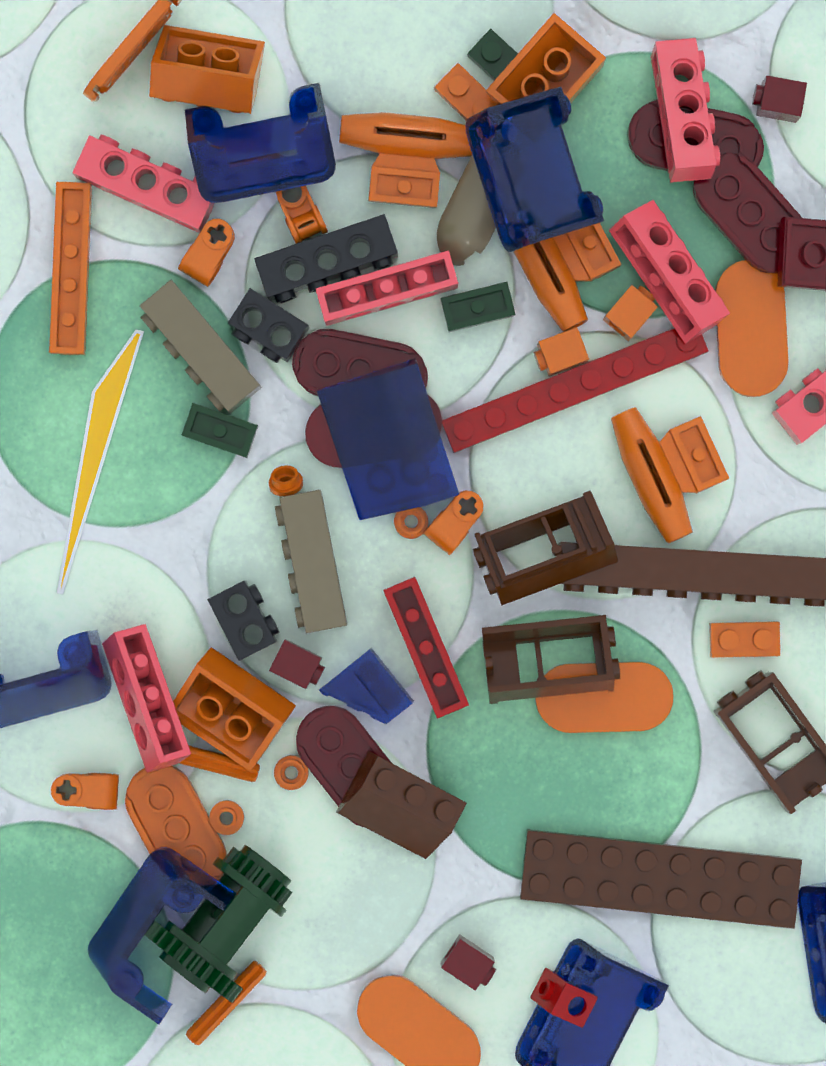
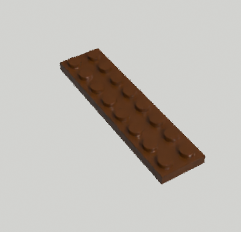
M527 829L520 899L795 929L802 860L799 858Z

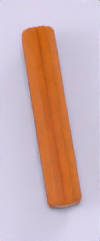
M189 746L191 755L180 762V764L250 782L256 781L260 765L257 763L253 770L249 772L224 754Z
M253 961L234 981L243 988L234 1002L231 1003L220 995L187 1030L186 1036L195 1045H200L265 977L267 972L265 968L257 961Z

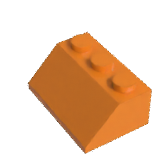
M553 13L488 87L486 93L514 125L537 143L601 70L606 57L558 15Z
M164 25L151 61L149 97L159 98L167 102L178 101L195 104L198 107H214L226 109L234 113L244 112L251 114L257 95L265 42Z
M212 647L196 664L173 700L181 725L249 772L253 770L296 707L295 704Z

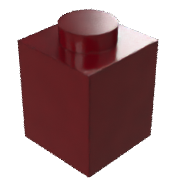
M766 76L761 85L756 84L752 105L758 106L756 116L796 123L802 115L807 83Z
M285 639L269 671L307 689L310 683L317 685L325 667L320 665L323 657Z
M460 934L441 961V968L475 991L480 984L486 986L496 971V968L493 967L495 963L494 957Z

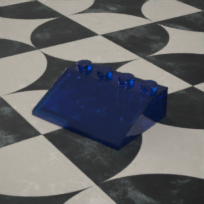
M415 358L317 390L359 520L426 506L459 495Z

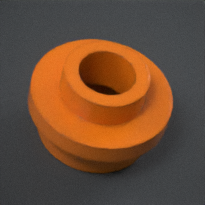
M280 466L271 473L269 489L277 496L294 495L303 487L302 475L292 466Z
M405 505L397 511L394 525L401 536L408 539L418 538L428 527V516L417 505ZM414 515L418 519V524L415 528H408L405 525L404 520L407 516Z
M294 755L285 756L280 759L274 769L276 782L287 790H296L302 787L309 775L307 766L300 757ZM289 766H294L298 770V776L294 779H290L285 775V769Z
M230 800L218 802L210 812V824L219 834H234L243 825V810L236 802ZM230 812L233 816L232 823H222L220 820L221 813Z

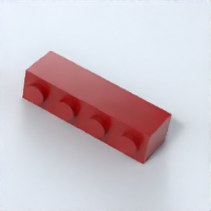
M416 577L383 590L437 719L469 706Z

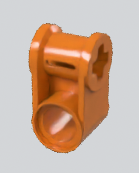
M287 177L280 181L276 194L286 217L284 219L295 243H300L302 240L320 232L322 234L328 233L323 218L316 204L314 205L304 182L297 177ZM291 185L299 187L302 191L301 198L294 203L287 202L282 197L284 189Z
M222 219L208 221L195 242L187 250L178 270L209 287L234 243L235 234L232 227ZM223 227V233L227 237L224 242L218 240L216 244H213L214 238L210 235L213 229L219 231Z
M465 490L458 493L444 511L442 510L423 534L448 555H451L469 533L468 530L482 514V499L473 491ZM471 497L475 498L474 507L477 509L474 514L470 512L465 513V515L459 512L462 508L459 504L460 499L469 500Z
M108 773L64 774L56 778L52 783L51 796L55 802L63 806L116 810L119 775ZM66 780H69L70 785L77 789V792L71 794L69 799L65 798L64 792H59V787L65 785Z

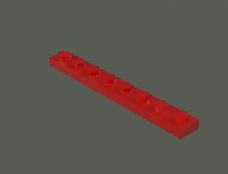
M674 328L442 420V426L453 453H456L709 351L702 334L685 344Z

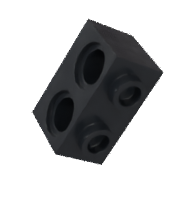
M249 288L228 321L230 327L234 329L231 333L234 337L249 345L251 340L263 347L260 353L275 363H278L280 358L288 363L297 345L310 329L308 324ZM249 311L261 313L262 321L260 325L255 328L246 327L243 323L245 314ZM278 329H286L291 333L290 342L282 347L276 346L272 342V336Z
M244 580L207 599L238 661L278 642L275 635L280 633L271 614L266 617L264 616L259 606L264 600L255 584L249 586L247 581ZM237 593L242 594L247 600V608L240 614L232 612L228 605L231 596ZM251 624L258 625L263 631V638L258 644H250L244 637L246 627Z

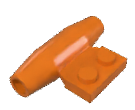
M386 112L342 115L339 143L379 153L371 167L368 202L437 208L440 172L435 159L471 157L478 146L479 129L436 117Z
M525 199L506 206L502 219L513 252L538 300L563 332L581 326L588 321L576 282H591L621 266V262L591 205L588 204L560 218L550 232Z
M636 407L612 417L611 421L621 459L645 511L665 541L669 544L693 533L683 493L697 494L729 479L702 417L699 416L670 429L660 442Z

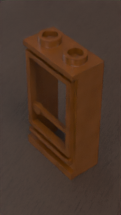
M591 490L583 493V496L481 535L479 532L474 534L478 544L477 548L472 549L479 568L486 566L489 574L484 575L483 578L490 595L497 593L501 606L618 562L614 542ZM570 525L579 548L562 554V547L557 545L552 531ZM547 534L552 545V554L556 557L506 576L497 552Z
M606 615L482 628L490 704H498L500 701L605 690L612 692L614 691L615 679H620L618 658L612 659L610 647L616 646L614 627H607ZM592 637L597 675L547 680L544 677L540 642ZM534 643L539 677L534 682L520 683L516 644Z
M760 670L745 681L748 687L737 695L733 690L719 699L717 704L720 707L713 712L780 802L783 809L787 813L792 814L796 811L794 806L808 796L814 797L823 790L822 786L826 784V744L774 672L768 671L764 674ZM770 688L801 731L792 733L789 740L760 760L729 717ZM805 735L815 750L776 779H773L764 764L793 743H799L801 737Z

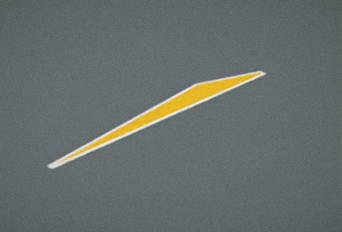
M141 330L134 331L91 394L57 594H63L143 337L144 331Z

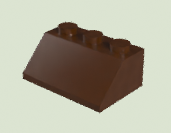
M368 751L336 813L427 859L452 833L467 803Z

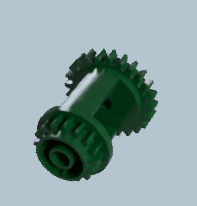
M244 845L240 851L233 847L223 860L217 857L213 865L223 872L224 875L182 929L170 920L163 927L153 919L143 932L148 939L164 950L159 956L162 961L205 994L211 987L231 1003L234 1002L243 988L233 981L238 973L227 965L269 909L280 917L284 915L287 910L283 905L293 893L287 888L292 880L247 845Z

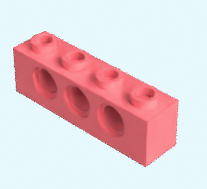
M696 38L655 41L651 62L670 183L711 179L716 166L720 165V150L718 145H713L712 134L715 133V119L713 113H708L707 103L710 101L709 83L703 82L702 71L705 69L703 50L698 51ZM675 76H685L689 81H679L675 78ZM679 107H689L694 113H685ZM693 138L699 145H690L684 139Z
M101 134L99 139L89 135L72 172L77 179L91 183L99 189L193 231L201 232L218 198L216 192L211 190L213 184L194 176L193 181L180 176L182 172L180 169L163 162L161 167L149 162L151 158L149 155L132 148L131 152L128 153L119 149V142ZM114 160H121L125 165L123 172L116 176L109 175L107 173L108 165ZM145 174H152L156 177L155 185L148 190L139 188V179ZM176 188L187 190V198L180 204H174L169 200L170 193Z
M654 200L625 214L609 230L685 344L712 329L730 314L722 298L716 293L705 277L703 270L697 265L686 249L684 242L678 237L667 221L665 214L659 209Z
M448 250L316 288V293L325 324L329 326L458 289V280Z
M817 368L802 380L805 387L796 394L790 389L775 401L778 408L772 414L797 445L803 443L826 424V370L821 372ZM806 395H813L818 399L819 409L816 413H810L804 408L803 400Z
M143 624L114 632L102 645L146 772L149 773L178 764L191 755L147 626Z

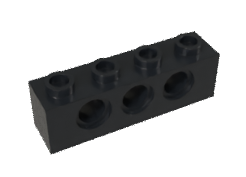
M383 214L256 257L254 260L268 300H276V303L280 304L295 299V292L307 288L309 293L316 292V288L326 286L328 281L340 277L341 281L361 276L360 270L372 266L374 271L390 267L394 264L392 259L398 258V251L386 216ZM356 242H364L370 247V252L364 258H355L350 253L352 245ZM322 254H334L337 257L335 267L329 270L322 269L318 265V259ZM292 264H300L305 269L303 277L297 281H292L286 277V270Z

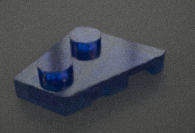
M372 648L319 689L321 694L346 703L348 707L359 712L363 711L369 714L371 718L384 724L389 723L414 703L411 696Z

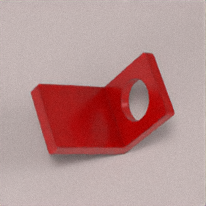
M548 968L544 969L530 996L533 1001L550 1014L581 1028L584 1027L598 999L596 995L568 983ZM575 997H582L584 1000L582 1011L576 1015H571L568 1011L570 1001Z

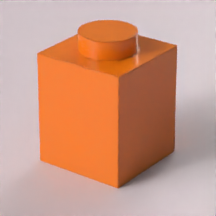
M631 285L606 314L603 321L629 342L658 306L653 303L655 298L646 288L639 286L637 289Z
M577 327L538 341V350L534 352L540 371L546 369L548 376L579 366L589 360Z

